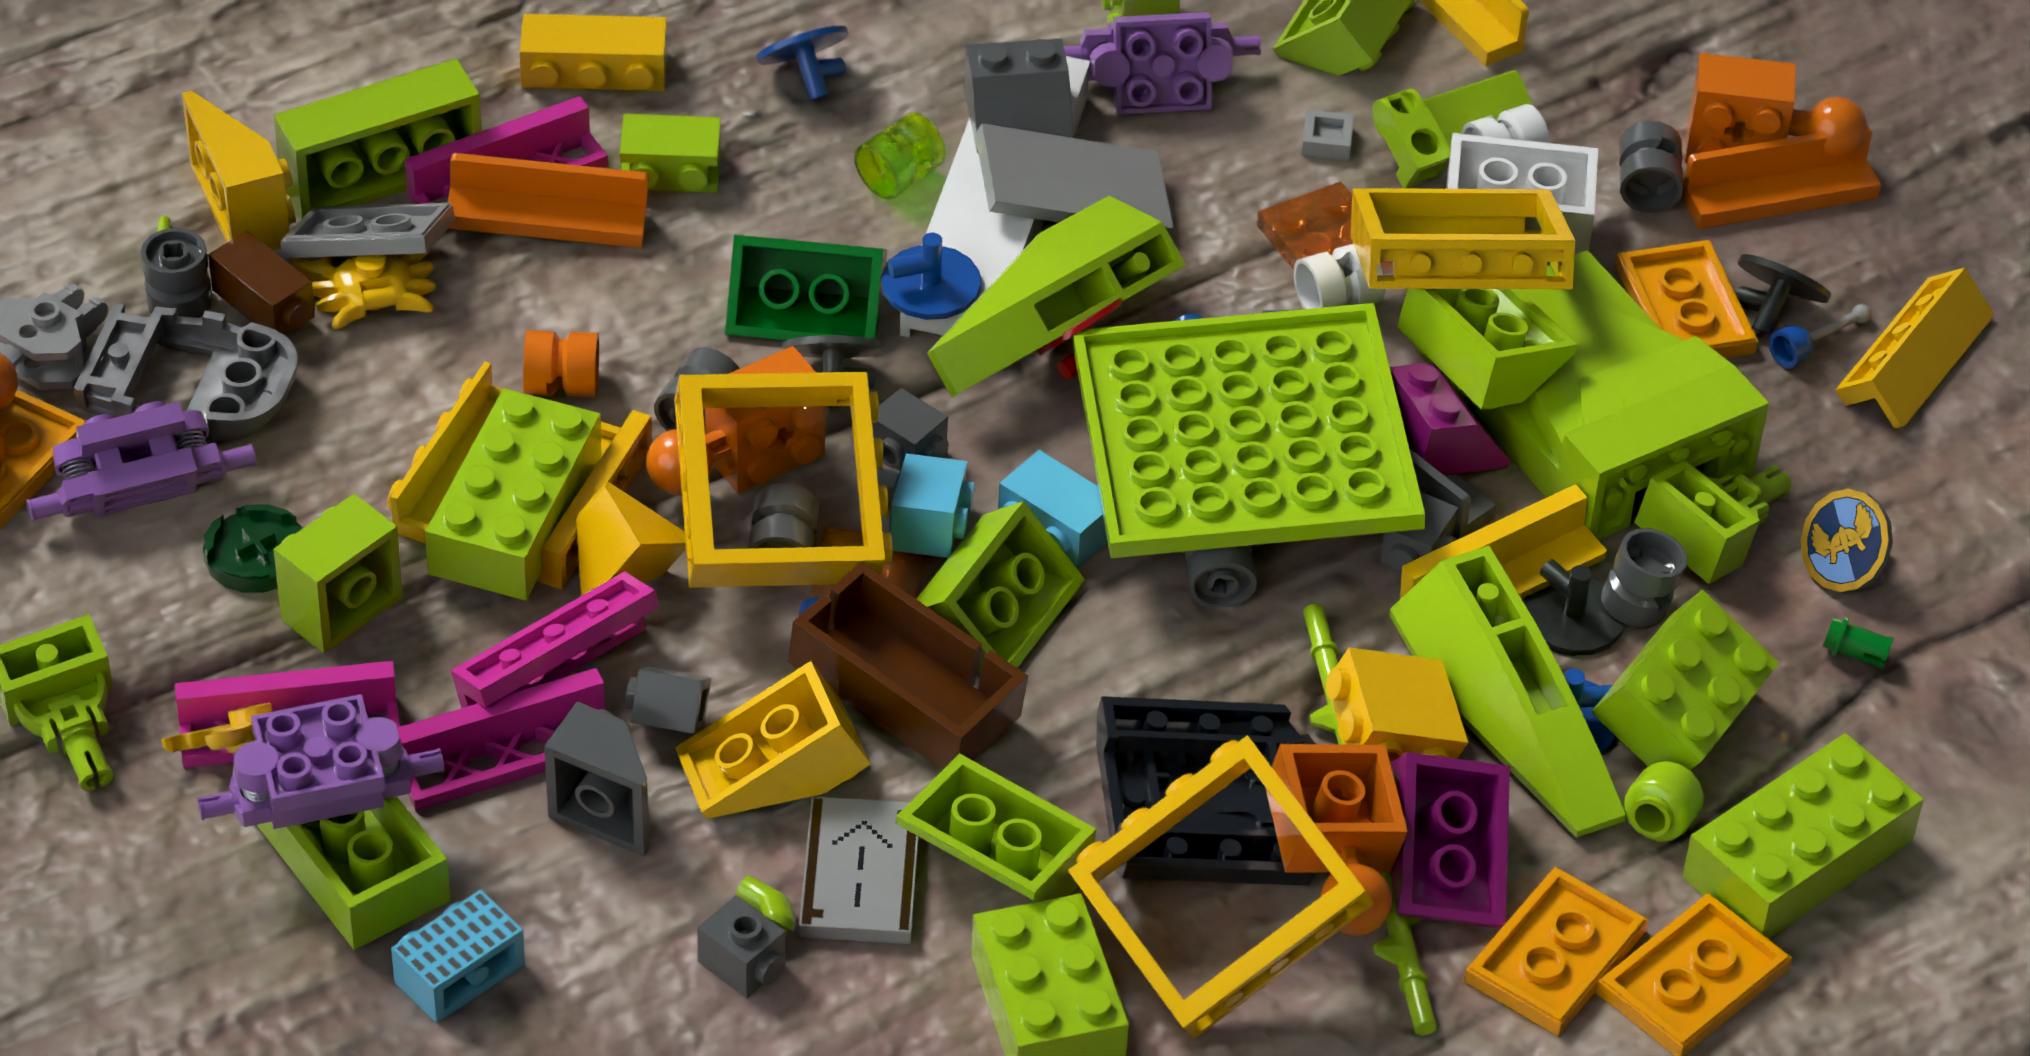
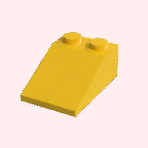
M192 90L183 92L182 98L190 165L226 243L243 232L249 231L271 250L281 248V241L290 232L289 224L296 223L291 198L288 194L286 195V188L292 187V177L285 158L277 159L270 142Z
M812 661L675 747L700 810L706 819L826 794L871 765L842 700Z

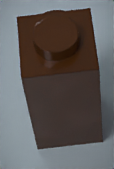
M249 231L243 232L208 254L212 291L251 322L275 329L286 336L294 330L302 328L308 321L315 318L312 281Z

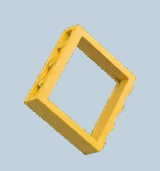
M1352 188L1351 239L1368 287L1371 289H1573L1575 238L1550 189ZM1525 217H1536L1540 230H1525ZM1380 261H1393V275H1377ZM1547 262H1550L1556 276H1546Z
M867 372L679 375L674 401L689 588L836 584L860 562H863L881 575L884 563L892 562L893 546L891 533L882 531L881 516L887 515L888 493L886 485H878L877 469H882L883 443L881 438H873L872 423H877L879 402L877 392H869ZM850 406L864 546L714 549L703 408Z
M1248 735L1239 742L1231 740L1219 747L1212 754L1210 764L1194 776L1193 774H1186L1175 780L1167 788L1165 798L1150 809L1143 807L1134 811L1122 822L1121 831L1105 843L1098 841L1086 847L1077 856V864L1068 870L1180 1025L1194 1040L1375 904ZM1251 768L1338 884L1184 1000L1099 882Z

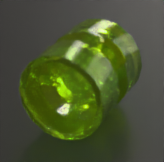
M916 112L904 114L888 125L883 132L875 134L859 145L854 152V163L863 183L871 192L887 200L899 196L913 186L916 180L926 177L942 166L946 160V147L938 129L929 119Z

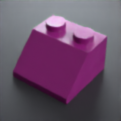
M1433 362L1390 367L1408 445L1412 451L1443 475L1508 468L1510 459L1467 399Z

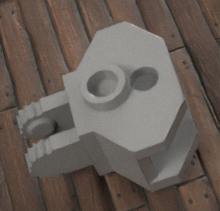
M73 283L72 285L68 284L67 287L65 286L63 290L57 292L53 297L43 292L37 298H4L0 301V353L12 362L19 379L39 390L73 389L85 366L83 352L87 350L86 338L104 322L109 312L108 303L98 297H92L91 300L89 299L87 303L83 304L85 299L84 290ZM30 361H37L39 367L30 369L25 365Z

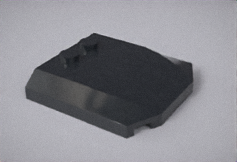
M1101 696L1097 710L1096 747L1109 837H1113L1122 830V822L1134 811L1143 807L1150 809L1165 798L1167 788L1175 780L1186 774H1193L1194 776L1210 764L1212 754L1231 740L1239 742L1248 735L1271 767L1280 744L1316 743L1309 734L1300 735L1289 722L1291 712L1285 704ZM1251 768L1115 870L1122 879L1310 886L1316 874L1285 873L1266 789Z

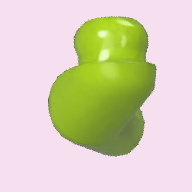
M750 875L746 876L739 884L736 895L785 931L786 939L788 931H793L796 925L790 900L783 893Z

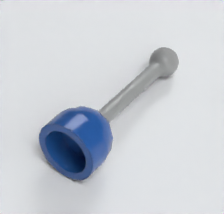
M1865 304L1856 305L1851 314L1811 332L1801 326L1784 327L1774 332L1770 337L1769 347L1771 354L1781 367L1791 369L1802 364L1810 357L1814 341L1852 323L1863 324L1868 322L1872 315L1871 309Z

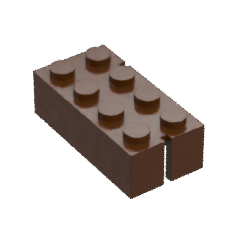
M863 562L856 565L830 589L829 598L826 595H822L797 617L792 625L788 663L799 669L812 661L841 700L942 770L959 754L974 761L1021 717L1028 681L1027 674L990 650L983 657L978 689L973 687L976 682L982 644Z

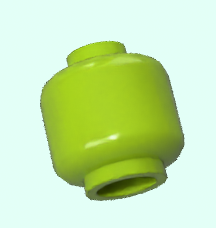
M1670 761L1656 762L1644 769L1628 789L1624 798V811L1628 822L1636 832L1647 839L1658 842L1672 841L1684 834L1696 819L1703 807L1704 793L1699 780L1681 764Z

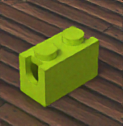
M623 114L619 159L622 162L621 170L646 172L649 175L648 190L718 193L721 160V117Z

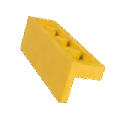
M1419 0L1485 67L1524 51L1529 9L1521 0Z
M1964 267L1927 278L1835 389L1845 406L1875 398L1894 428L1904 427L1994 316L1993 310L1967 269Z
M1574 484L1403 565L1400 599L1441 560L1488 545L1491 547L1521 599L1551 586L1540 575L1542 566L1551 559H1554L1569 573L1577 565L1590 567L1603 561L1606 558V548L1585 526L1588 497Z

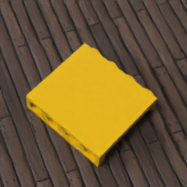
M484 361L473 379L468 378L465 380L455 405L450 412L445 411L440 416L434 435L426 446L421 445L417 449L411 468L404 478L396 480L392 485L387 499V507L391 510L392 522L397 525L399 535L426 544L425 531L502 391V388L493 386L492 363ZM632 410L621 428L601 421V458L542 546L543 570L537 582L561 590L564 588L579 565L576 530L577 514L606 481L626 493L646 462L647 452L652 444V421L650 415Z

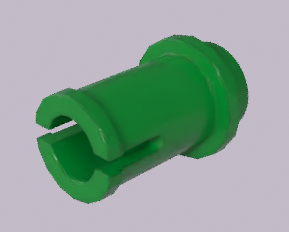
M1845 616L1843 621L1833 617L1822 647L1832 650L1831 656L1836 657L1838 652L1883 669L1894 638L1848 623L1849 617Z

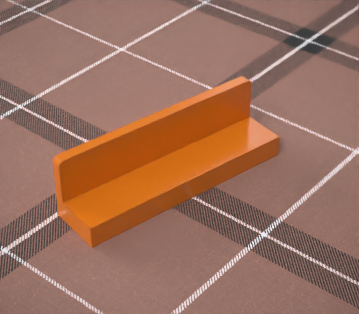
M1867 125L1864 131L1865 138L1860 148L1843 158H1832L1825 153L1824 146L1828 138L1819 133L1691 154L1688 157L1681 198L1698 229L1878 199L1881 183L1867 160L1872 131Z
M453 153L450 162L448 203L453 204L455 221L448 229L642 248L647 213L649 175L646 172Z

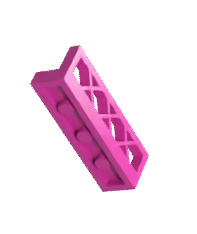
M581 96L405 159L407 195L414 204L431 203L430 201L449 196L450 162L453 153L598 168L608 167V155L590 133L589 107ZM581 146L588 154V156L577 160L562 157L563 153Z
M623 572L452 669L451 673L461 708L477 703L486 708L508 694L560 679L646 630L644 616L659 608L655 590L627 572Z
M393 661L175 683L180 734L229 724L228 712L244 707L271 703L274 712L362 694L367 715L387 713V718L394 721L397 728L400 727ZM207 746L192 750H181L183 768L234 763V754L229 753L226 748L211 750Z
M597 668L508 694L486 708L477 703L398 727L402 747L406 750L407 755L440 748L445 771H440L439 773L448 775L444 783L421 790L416 778L412 777L411 791L407 795L414 810H422L546 772L545 752L533 756L521 752L519 749L523 743L535 739L547 743L577 701L595 709L606 710L604 682ZM482 755L499 759L495 768L485 771L467 767L472 758Z

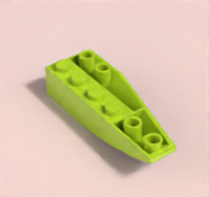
M1109 195L1039 233L936 342L927 354L951 397H954L1064 335V332L1118 298H1121L1122 301L1128 299L1186 266V263L1162 221Z
M1488 545L1441 560L1390 608L1389 616L1412 656L1443 660L1461 721L1504 765L1510 766V771L1576 838L1625 822L1626 813L1582 711L1536 622L1491 547Z

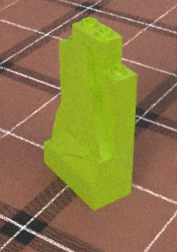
M1588 250L1574 256L1573 289H1520L1578 344L1576 353L1523 403L1500 406L1496 409L1481 410L1451 381L1470 403L1495 440L1546 498L1574 484L1588 497L1585 526L1598 540L1630 527L1636 491L1648 487L1652 476L1684 459L1694 467L1704 463L1702 474L1710 478L1719 479L1729 473L1734 478L1739 474H1743L1746 477L1755 474L1769 402L1734 364L1697 336L1684 340L1660 329ZM1551 264L1547 266L1546 276H1556ZM1418 350L1428 363H1432L1422 351Z

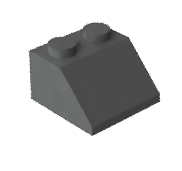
M1062 38L966 45L964 91L977 154L979 153L975 133L981 124L1074 138L1069 69Z
M577 701L544 746L548 817L645 856L649 850L647 776L627 723L609 711L595 709Z

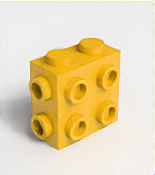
M1348 647L1336 667L1329 672L1325 681L1326 693L1328 698L1331 699L1338 723V734L1344 744L1386 745L1390 763L1406 752L1457 759L1467 746L1468 740L1443 660Z

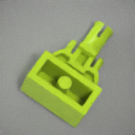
M1684 459L1651 477L1634 523L1642 529L1651 528L1675 538L1685 550L1687 566L1710 584L1743 566L1758 525L1765 522L1770 510L1768 503L1789 493L1791 490V479L1785 471L1779 473L1781 468L1777 465H1771L1751 478H1747L1743 474H1739L1734 478L1730 473L1719 479L1706 477Z
M90 614L1 644L0 704L9 725L13 726L21 723L29 732L43 738L50 753L58 752L54 732L57 733L63 752L68 754L82 790L91 791L96 789L92 780L94 776L91 767L100 787L110 783L114 773L111 767H109L98 743L92 720L99 736L106 735L109 731V724L104 711L107 704V692L113 690L108 655Z

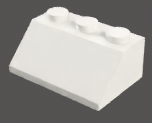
M1452 133L1446 189H1550L1575 238V254H1578L1585 250L1589 251L1595 216L1598 148ZM1525 217V230H1540L1536 217Z

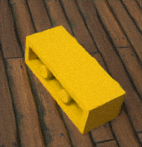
M523 14L519 51L521 88L665 91L667 62L666 17Z

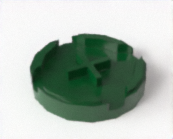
M256 504L235 508L236 514L230 515L225 519L223 514L214 520L204 535L203 543L204 563L211 577L224 587L242 593H264L277 589L274 548L280 545L287 536L296 534L303 529L297 523L296 516L286 509L269 504Z

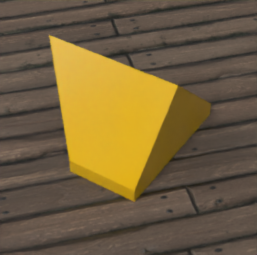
M608 481L603 484L577 514L576 530L581 596L623 572H627L644 584L663 576L686 550L685 531Z

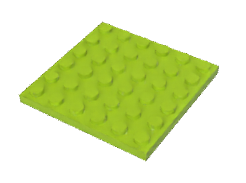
M1374 303L1084 329L1073 336L1075 361L1111 558L1425 529V511Z

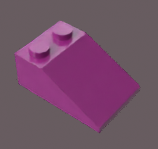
M1411 752L1404 753L1390 763L1408 831L1390 872L1397 915L1501 929L1506 924L1510 766Z

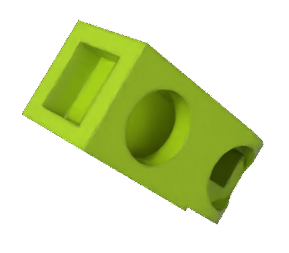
M1409 88L1376 100L1372 107L1374 124L1380 136L1386 140L1399 166L1396 176L1402 188L1408 189L1441 177L1449 165L1451 148L1429 107H1426L1419 93Z

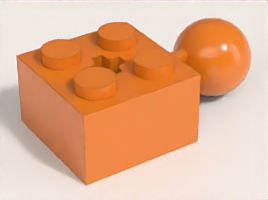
M1700 53L1687 120L1685 162H1688V157L1695 153L1784 139L1788 135L1801 136L1819 133L1828 138L1824 146L1825 153L1828 156L1843 158L1854 153L1862 145L1865 138L1864 131L1867 127V120L1862 109L1854 101L1845 97L1835 96L1823 99L1814 105L1810 111L1793 109L1795 103V63Z
M791 346L729 374L817 372L797 349ZM826 406L705 408L708 478L713 464L738 494L756 485L765 484L776 476L801 465H807L825 455ZM677 429L662 433L652 442L647 452L646 467L650 479L659 489L669 494L682 495Z
M1280 744L1272 768L1375 903L1339 930V932L1350 936H1363L1372 933L1386 921L1392 906L1391 890L1387 881L1379 872L1392 871L1408 832L1386 745ZM1266 789L1285 873H1330ZM1332 874L1325 881L1320 897L1338 884Z

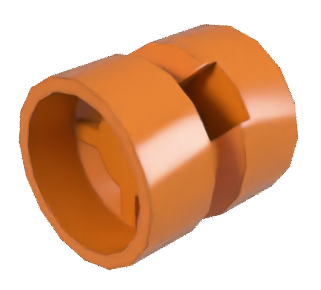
M526 330L523 357V387L525 394L554 396L558 389H563L568 397H597L600 365L599 333L569 332L565 339H560L556 331Z

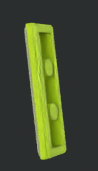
M1517 70L1423 99L1426 107H1429L1450 148L1452 133L1461 134L1463 126L1468 122L1493 115L1497 120L1499 114L1503 111L1525 104L1533 105L1523 79Z

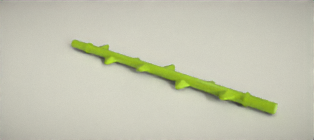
M1310 604L1304 608L1303 614L1312 644L1310 650L1311 658L1317 663L1327 705L1310 714L1309 720L1312 726L1334 732L1338 744H1344L1338 734V723L1331 699L1328 698L1325 682L1329 672L1338 664L1337 655L1339 650L1337 644L1332 641L1323 606L1320 604ZM1379 872L1385 878L1391 890L1392 906L1389 916L1385 921L1389 937L1375 943L1373 946L1374 953L1397 965L1400 974L1398 985L1400 990L1405 993L1415 1033L1420 1036L1429 1035L1437 1029L1426 988L1428 978L1421 970L1410 929L1411 925L1424 919L1397 915L1391 873Z

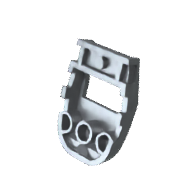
M114 304L74 386L77 407L96 416L113 414L115 417L135 413V410L140 406H137L135 399L131 397L156 344L188 353L210 356L211 359L187 411L198 410L202 412L209 428V437L205 441L233 440L256 431L267 423L281 408L297 374V351L290 339L277 330L253 322L244 327L226 323V314L205 310L202 318L178 316L177 308L155 307L150 317L126 314L125 305Z

